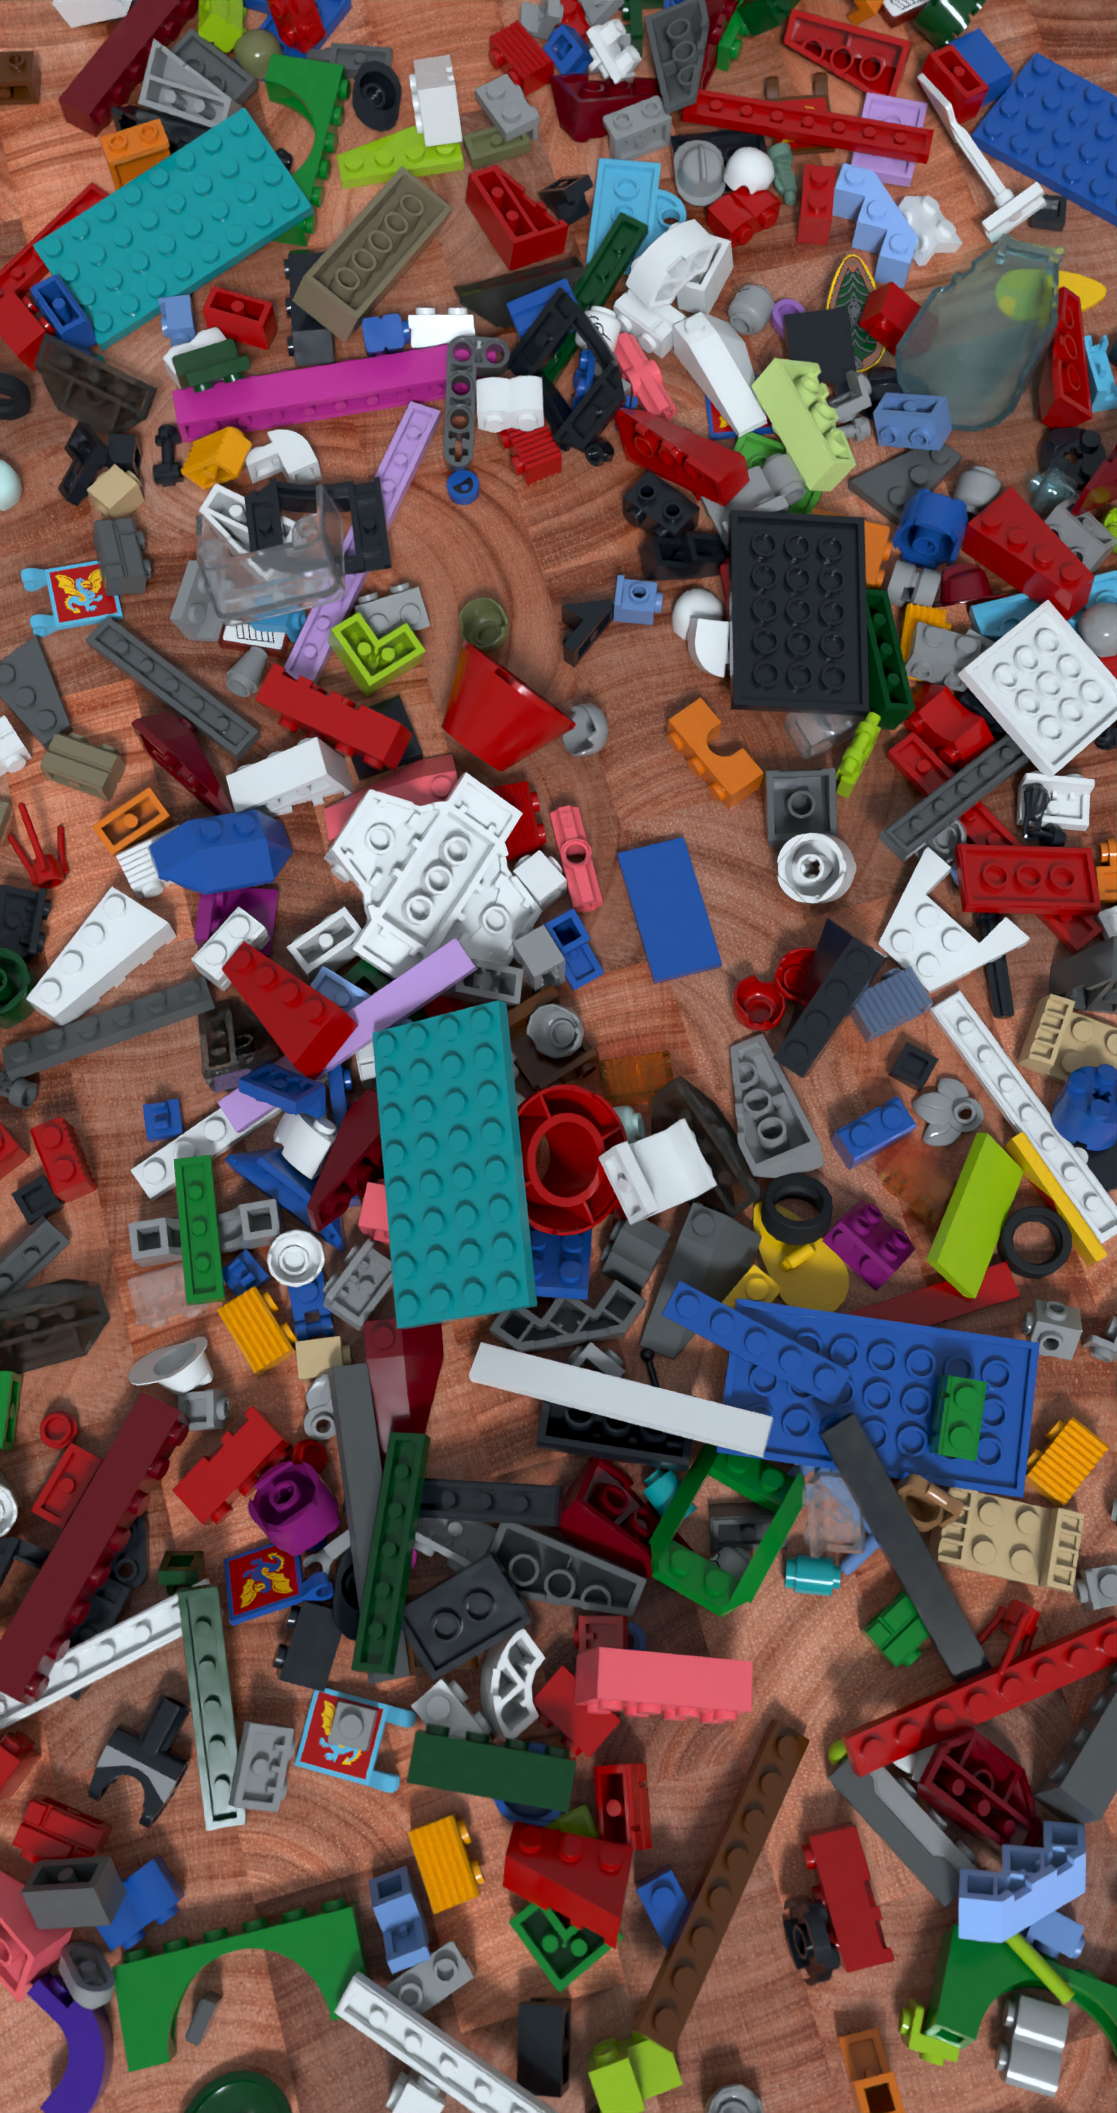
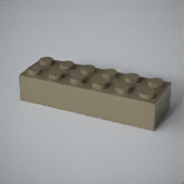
M402 166L303 276L292 301L346 343L360 327L363 318H367L437 237L453 208Z

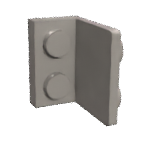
M755 466L748 470L750 481L725 507L700 496L727 551H729L728 515L731 510L789 512V505L784 495L775 496L760 466Z

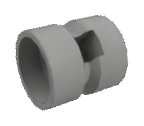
M897 559L887 590L890 604L902 607L905 604L912 603L913 605L918 604L919 606L932 607L942 572L929 568L917 571L915 564Z

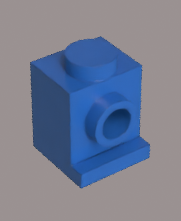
M564 23L551 33L549 41L543 47L562 75L585 74L589 70L588 66L594 61L589 52L590 48L576 29Z

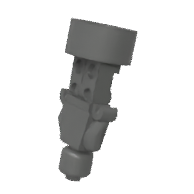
M0 1069V1096L8 1098L11 1105L23 1110L29 1109L35 1102L38 1094L37 1084L23 1078L11 1082L6 1071L4 1072Z

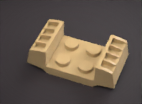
M1049 994L1038 1002L1017 1064L1040 1073L1044 1078L1062 1085L1065 1084L1069 1075L1074 1070L1081 1067H1099L1102 1064H1107L1117 1070V1028L1072 1012L1076 1001Z
M939 1485V1488L960 1500L964 1506L959 1519L945 1528L937 1525L932 1529L928 1550L935 1562L1032 1586L1073 1593L1085 1514L1062 1508L1049 1509L980 1493L975 1490Z

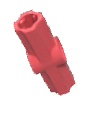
M626 332L619 334L613 353L617 355V364L621 372V378L631 384V399L632 396H635L642 410L655 416L664 417L667 421H670L676 415V406L663 386L662 375L657 363L653 359H647L633 334H627Z
M570 805L559 807L551 812L549 817L561 860V868L567 879L572 907L576 912L581 913L594 911L596 908L603 906V900L592 862L591 847L587 842L579 808ZM572 855H580L585 860L574 864L568 858Z

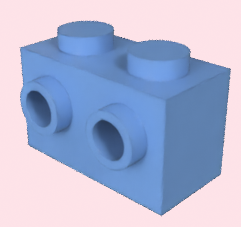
M886 392L873 412L879 446L940 451L952 431L948 399L945 396Z

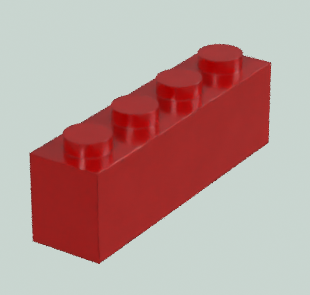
M792 9L783 43L848 81L866 94L869 92L896 97L914 42Z
M621 408L614 417L627 461L725 507L750 481L745 456L738 451L727 449L712 439L703 438L688 428L679 427L667 421L664 417L655 416L644 410Z

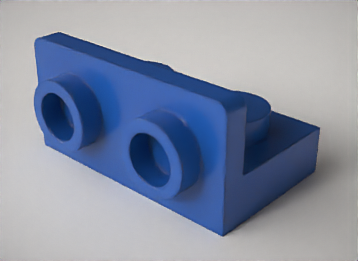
M270 1062L239 1078V1092L253 1097L259 1102H265L294 1115L303 1112L318 1119L326 1115L325 1084Z

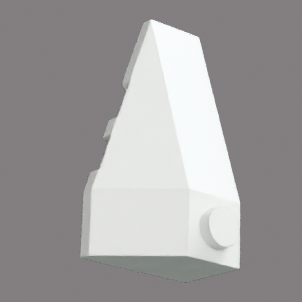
M699 312L674 324L673 345L675 356L737 436L741 437L767 424L765 410L758 404V398L751 387L756 379L746 344L730 323Z

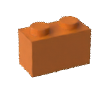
M148 787L91 827L110 854L116 857L115 854L132 847L173 818L154 791Z

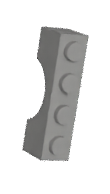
M276 1198L240 1204L231 1211L217 1215L221 1254L270 1246L276 1237L285 1232L282 1206ZM164 1217L128 1223L132 1260L139 1266L147 1267L182 1261L179 1219Z

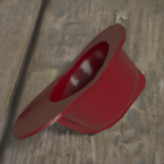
M962 563L942 571L940 600L933 603L932 606L946 607L980 598L1012 596V594H993L985 571L978 565Z

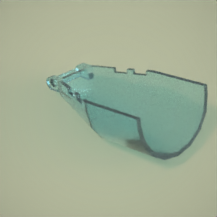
M1003 234L995 246L971 262L970 269L964 273L957 272L954 274L951 282L944 288L938 286L933 289L896 346L897 380L904 394L947 397L952 430L977 432L997 426L1007 418L1019 404L1047 355L1056 334L1058 325L1059 269L1063 264L1066 248L1061 246L1049 248L1014 240V236Z

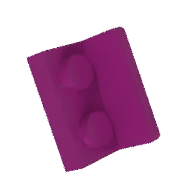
M862 1199L840 1218L834 1228L822 1240L875 1291L916 1250L911 1244L909 1237L903 1231L897 1228L894 1229L883 1218L882 1212L876 1206L866 1203Z

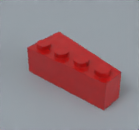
M1012 487L967 523L962 551L1039 605L1049 600L1064 619L1068 621L1088 603L1095 576Z
M275 663L272 664L255 700L279 719L278 725L295 734L299 729L307 733L306 738L318 737L324 743L327 741L334 744V750L346 757L353 758L354 754H357L364 758L363 763L376 770L381 771L383 766L393 771L396 770L413 735L403 724L361 704L358 709H355L356 704L334 691H331L328 697L326 696L327 691L313 684V681L303 676H299L298 680H296L285 671L284 667Z
M245 941L222 967V971L293 1066L307 1078L316 1080L358 1027V1024L340 1006Z

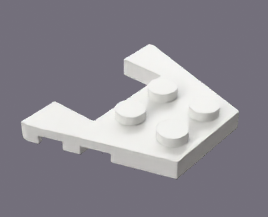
M927 847L878 946L903 970L912 967L925 990L931 994L970 974L971 971L1001 958L1002 955L1016 948L1019 949L1026 945L1030 938L1005 917L980 943L976 941L927 896L952 871L951 867Z

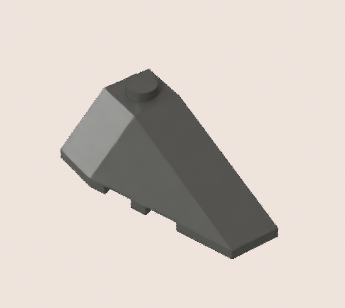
M686 0L644 17L666 114L697 103L710 20L705 0Z

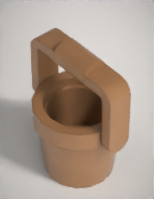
M909 1474L894 1485L918 1532H927L937 1525L945 1528L959 1519L964 1505L960 1500L917 1474Z

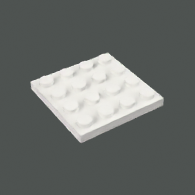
M1049 600L1040 605L957 674L1037 769L1049 778L1055 775L1117 720V679Z

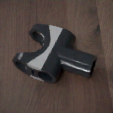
M160 1694L140 1733L122 1723L119 1724L98 1761L89 1787L88 1796L99 1802L110 1784H114L120 1776L129 1775L135 1777L141 1782L145 1793L143 1804L145 1809L139 1824L148 1829L151 1828L175 1795L189 1767L191 1760L173 1751L171 1748L191 1709L174 1698Z

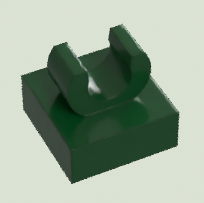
M165 1551L158 1569L159 1585H167L166 1590L169 1596L175 1594L177 1585H188V1587H191L199 1582L204 1567V1552Z

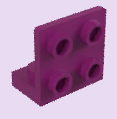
M242 888L209 895L200 893L194 940L199 949L203 947L239 906L266 928L270 941L262 950L258 951L270 957L272 954L279 899L278 891L274 889Z

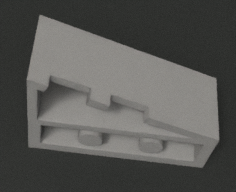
M153 39L139 97V105L171 118H179L187 123L210 129L243 108L168 48Z

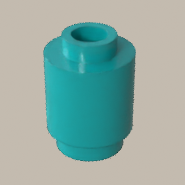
M660 1468L644 1481L648 1488L643 1493L659 1515L663 1517L682 1480L674 1470L666 1473L663 1468ZM694 1502L691 1505L689 1511L687 1512L685 1518L697 1509V1506L694 1504Z
M796 1553V1557L786 1556L784 1588H791L794 1593L831 1596L832 1589H839L841 1566L834 1565L833 1557Z

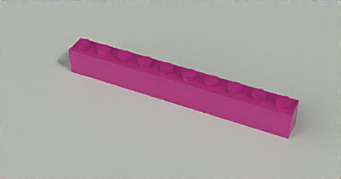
M441 344L437 347L410 349L406 352L388 355L379 354L375 357L358 360L350 359L328 365H314L310 368L292 371L283 370L279 373L262 376L253 375L227 384L224 381H218L213 384L214 388L198 393L194 392L193 387L185 390H172L177 425L183 443L196 441L228 426L237 428L242 433L406 406L409 405L410 401L424 403L446 399L447 349L449 344ZM458 350L453 355L460 362H465L471 357L466 350ZM495 352L487 354V360L490 363L497 364ZM476 376V381L488 377ZM457 383L452 387L453 392L460 396L470 391L469 387L464 383Z

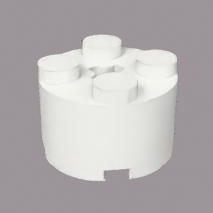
M805 833L793 837L782 847L777 860V877L783 891L796 901L810 904L828 903L840 898L851 886L857 869L849 847L841 839L823 833ZM813 862L820 863L818 867L820 873L818 875L812 874L815 870L812 865Z

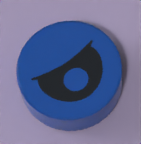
M463 470L456 471L449 476L447 480V493L451 501L459 505H468L478 498L480 493L479 480L474 473Z

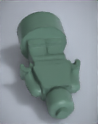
M778 143L767 150L768 157L774 165L773 181L777 191L784 195L785 204L793 206L797 202L796 193L798 192L797 181L799 177L798 175L795 177L791 170L790 164L793 161V155L790 145L788 143Z

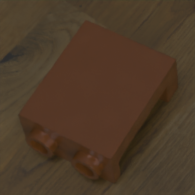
M552 984L507 1012L511 1051L518 1057L514 1064L534 1092L548 1086L566 1084L577 1076L579 1079H583L595 1071L597 1068L596 1064L599 1062V1052L596 1048H591L584 1036L581 1046L568 1057L554 1059L536 1050L535 1043L527 1035L526 1028L530 1015L539 1006L551 1003L561 1004L559 1002V994Z

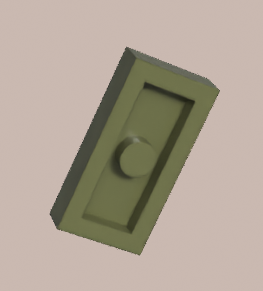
M495 126L462 136L463 146L473 169L531 152V142L527 132L508 142L504 140Z

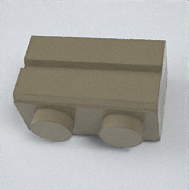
M55 733L49 745V750L46 751L40 763V769L45 777L53 782L106 801H111L116 791L117 783L120 782L126 767L119 755V751L107 744H100L99 747L88 744L89 742L86 738L76 733H69L68 736Z

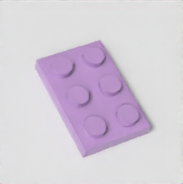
M867 92L862 118L923 128L928 103ZM854 152L851 165L874 171L882 183L910 188L915 162Z

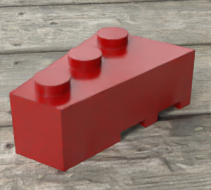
M497 164L469 173L465 203L509 271L564 253L569 224L563 219L558 222L546 212L547 206L541 201L538 203L534 202L525 194V188Z
M514 1821L505 1856L503 1887L548 1911L549 1907L570 1918L572 1926L580 1930L583 1927L588 1928L604 1937V1943L616 1950L634 1847Z

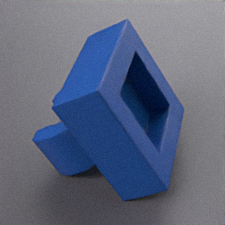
M179 1099L143 1105L146 1136L149 1142L177 1138L185 1133L182 1107Z
M247 1249L223 1267L224 1281L237 1297L254 1286L259 1289L271 1279Z

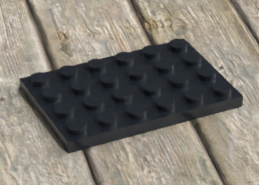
M731 510L728 515L731 710L866 716L869 712L864 518Z

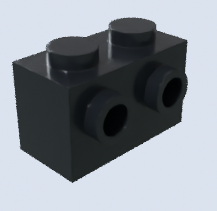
M648 471L623 498V516L627 522L633 527H640L650 537L680 539L686 531L692 532L698 526L700 507L651 471Z
M303 1601L297 1605L290 1606L288 1609L284 1628L289 1629L285 1644L279 1643L277 1645L272 1667L277 1668L276 1675L281 1681L324 1692L342 1633L338 1630L333 1619L332 1605L319 1601Z

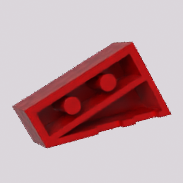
M251 1406L244 1413L248 1419L234 1433L231 1430L227 1431L220 1439L222 1444L208 1457L204 1456L172 1489L204 1525H210L212 1522L218 1525L225 1520L234 1510L231 1504L241 1495L245 1498L251 1495L256 1490L254 1486L258 1479L269 1468L286 1462L290 1456L287 1451L293 1444L262 1411L254 1406Z
M849 1821L805 1832L807 1844L801 1845L806 1869H814L817 1886L811 1887L813 1900L820 1899L825 1906L828 1917V1928L826 1930L830 1943H834L838 1950L842 1968L846 1973L895 1961L891 1947H886L880 1924L883 1918L880 1907L875 1904L870 1884L871 1876L856 1825Z

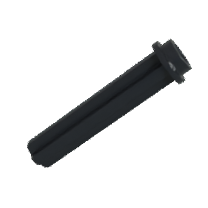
M977 913L978 917L975 919V924L980 926L981 939L983 940L1004 919L1002 914ZM1004 954L1001 958L985 964L993 1016L997 1019H1006L1014 1016L1007 961Z

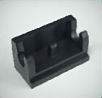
M531 1997L530 2001H521L519 2003L517 2084L535 2096L561 2098L569 2089L572 1999Z

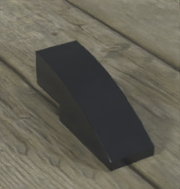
M687 531L680 539L651 536L639 550L645 580H688L720 575V566L729 557V551H727L719 535Z

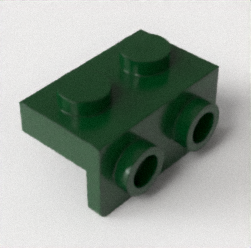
M233 339L175 355L171 359L181 389L185 390L193 387L195 393L214 388L212 381L220 378L224 379L225 384L243 379L242 372L251 369L247 355L239 357Z

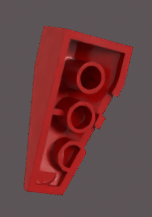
M1065 286L1058 289L1039 388L1040 406H1038L1037 410L1040 421L1052 430L1055 428L1073 427L1093 419L1080 297Z

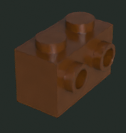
M0 52V105L40 104L41 72L34 52Z

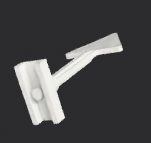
M921 73L917 76V79L952 140L960 146L995 198L994 203L999 210L982 221L985 236L992 245L1046 205L1042 197L1044 191L1038 182H1035L1016 197L1010 189H1006L968 132L957 123L951 103Z

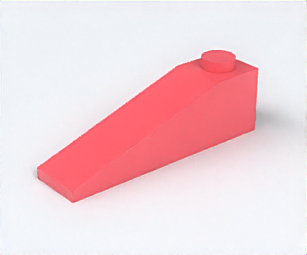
M452 754L418 760L323 809L329 843L335 841L369 789L413 802V804L418 806L445 801L458 781Z
M0 1871V1981L16 2001L20 2003L28 1996L27 1992L36 1981L44 1976L58 1961L63 1947L69 1943L74 1928L38 1930L21 1894L25 1885Z

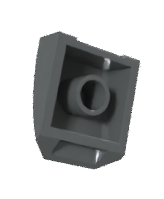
M836 768L763 771L765 822L769 846L780 853L782 847L797 835L823 833L837 837Z

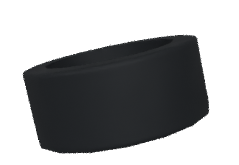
M788 1174L778 1177L768 1185L763 1194L761 1222L770 1235L786 1244L806 1245L816 1242L825 1235L830 1225L833 1211L832 1196L826 1186L817 1179L807 1175ZM788 1198L802 1199L812 1204L817 1209L818 1215L806 1221H796L780 1214L776 1210L775 1205L779 1201Z
M1029 1206L1016 1211L1005 1221L997 1241V1251L1002 1262L1007 1261L1010 1271L1023 1278L1040 1279L1057 1271L1067 1261L1072 1250V1235L1067 1223L1056 1212L1039 1206ZM1029 1221L1039 1222L1052 1232L1056 1248L1053 1256L1048 1261L1033 1264L1024 1261L1016 1253L1013 1246V1236L1021 1224Z

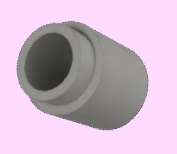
M778 453L770 456L765 461L762 471L775 496L778 497L783 494L788 505H792L802 499L806 493L804 488L805 481L790 455Z

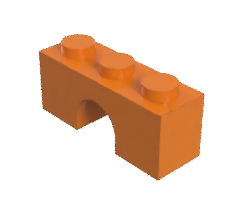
M700 697L668 719L666 739L674 751H680L685 756L691 772L696 777L701 776L708 784L711 796L719 803L722 801L729 810L761 787L764 772L744 748L730 756H719L709 749L708 745L719 738L722 722Z

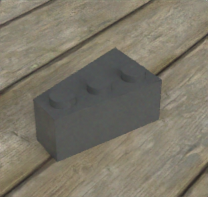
M1112 936L1050 966L1049 994L1076 1001L1074 1010L1117 1015V936Z

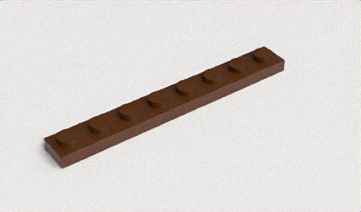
M771 1720L632 2028L638 2034L671 2053L675 2049L810 1741L779 1720Z

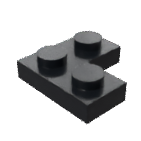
M78 421L64 447V450L73 461L58 487L64 499L77 507L81 500L89 495L87 489L92 485V480L97 471L101 470L106 464L109 451L95 431L81 421Z

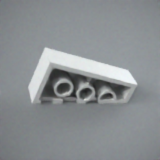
M111 887L27 996L26 1000L37 1012L58 1026L62 1027L71 1024L100 1001V997L113 986L117 987L125 981V976L138 965H144L154 956L153 953L165 943L168 945L177 936L169 922L116 888Z

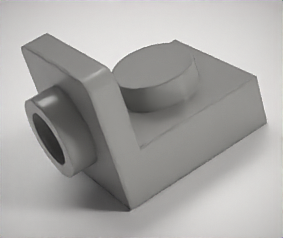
M1112 1315L1104 1332V1336L1108 1337V1340L1096 1335H1090L1084 1339L1082 1345L1091 1350V1356L1108 1363H1112L1113 1360L1117 1361V1316Z
M1117 1564L1076 1571L1077 1580L1074 1581V1594L1077 1602L1083 1604L1084 1610H1098L1117 1605Z

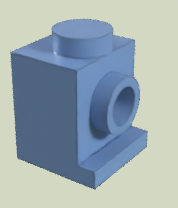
M190 294L158 298L162 314L161 325L164 337H170L172 347L191 342L198 333L196 315Z
M618 575L613 621L653 625L654 613H661L663 593L657 592L658 582L624 579L625 575Z
M1056 1910L1019 1932L1031 1945L1034 1939H1036L1034 1947L1055 1959L1058 1958L1060 1952L1070 1958L1077 1959L1085 1943V1936L1082 1935L1085 1927Z

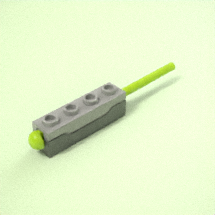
M843 1739L833 1742L828 1751V1758L832 1766L838 1761L840 1765L827 1777L829 1782L942 1906L947 1907L959 1894L960 1868L978 1870L972 1864L977 1857L960 1839L954 1844L943 1832L947 1827L946 1823L932 1808L925 1812L914 1801L918 1793L902 1776L895 1780L885 1769L886 1766L859 1777L853 1773ZM1020 1933L1005 1941L1063 2004H1066L1074 1996L1075 1992Z

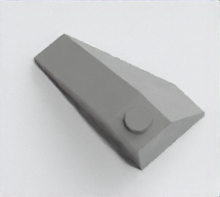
M763 1033L731 1046L738 1145L752 1175L755 1177L778 1178L788 1174H805L824 1166L820 1142L780 1065L773 1059L774 1054Z

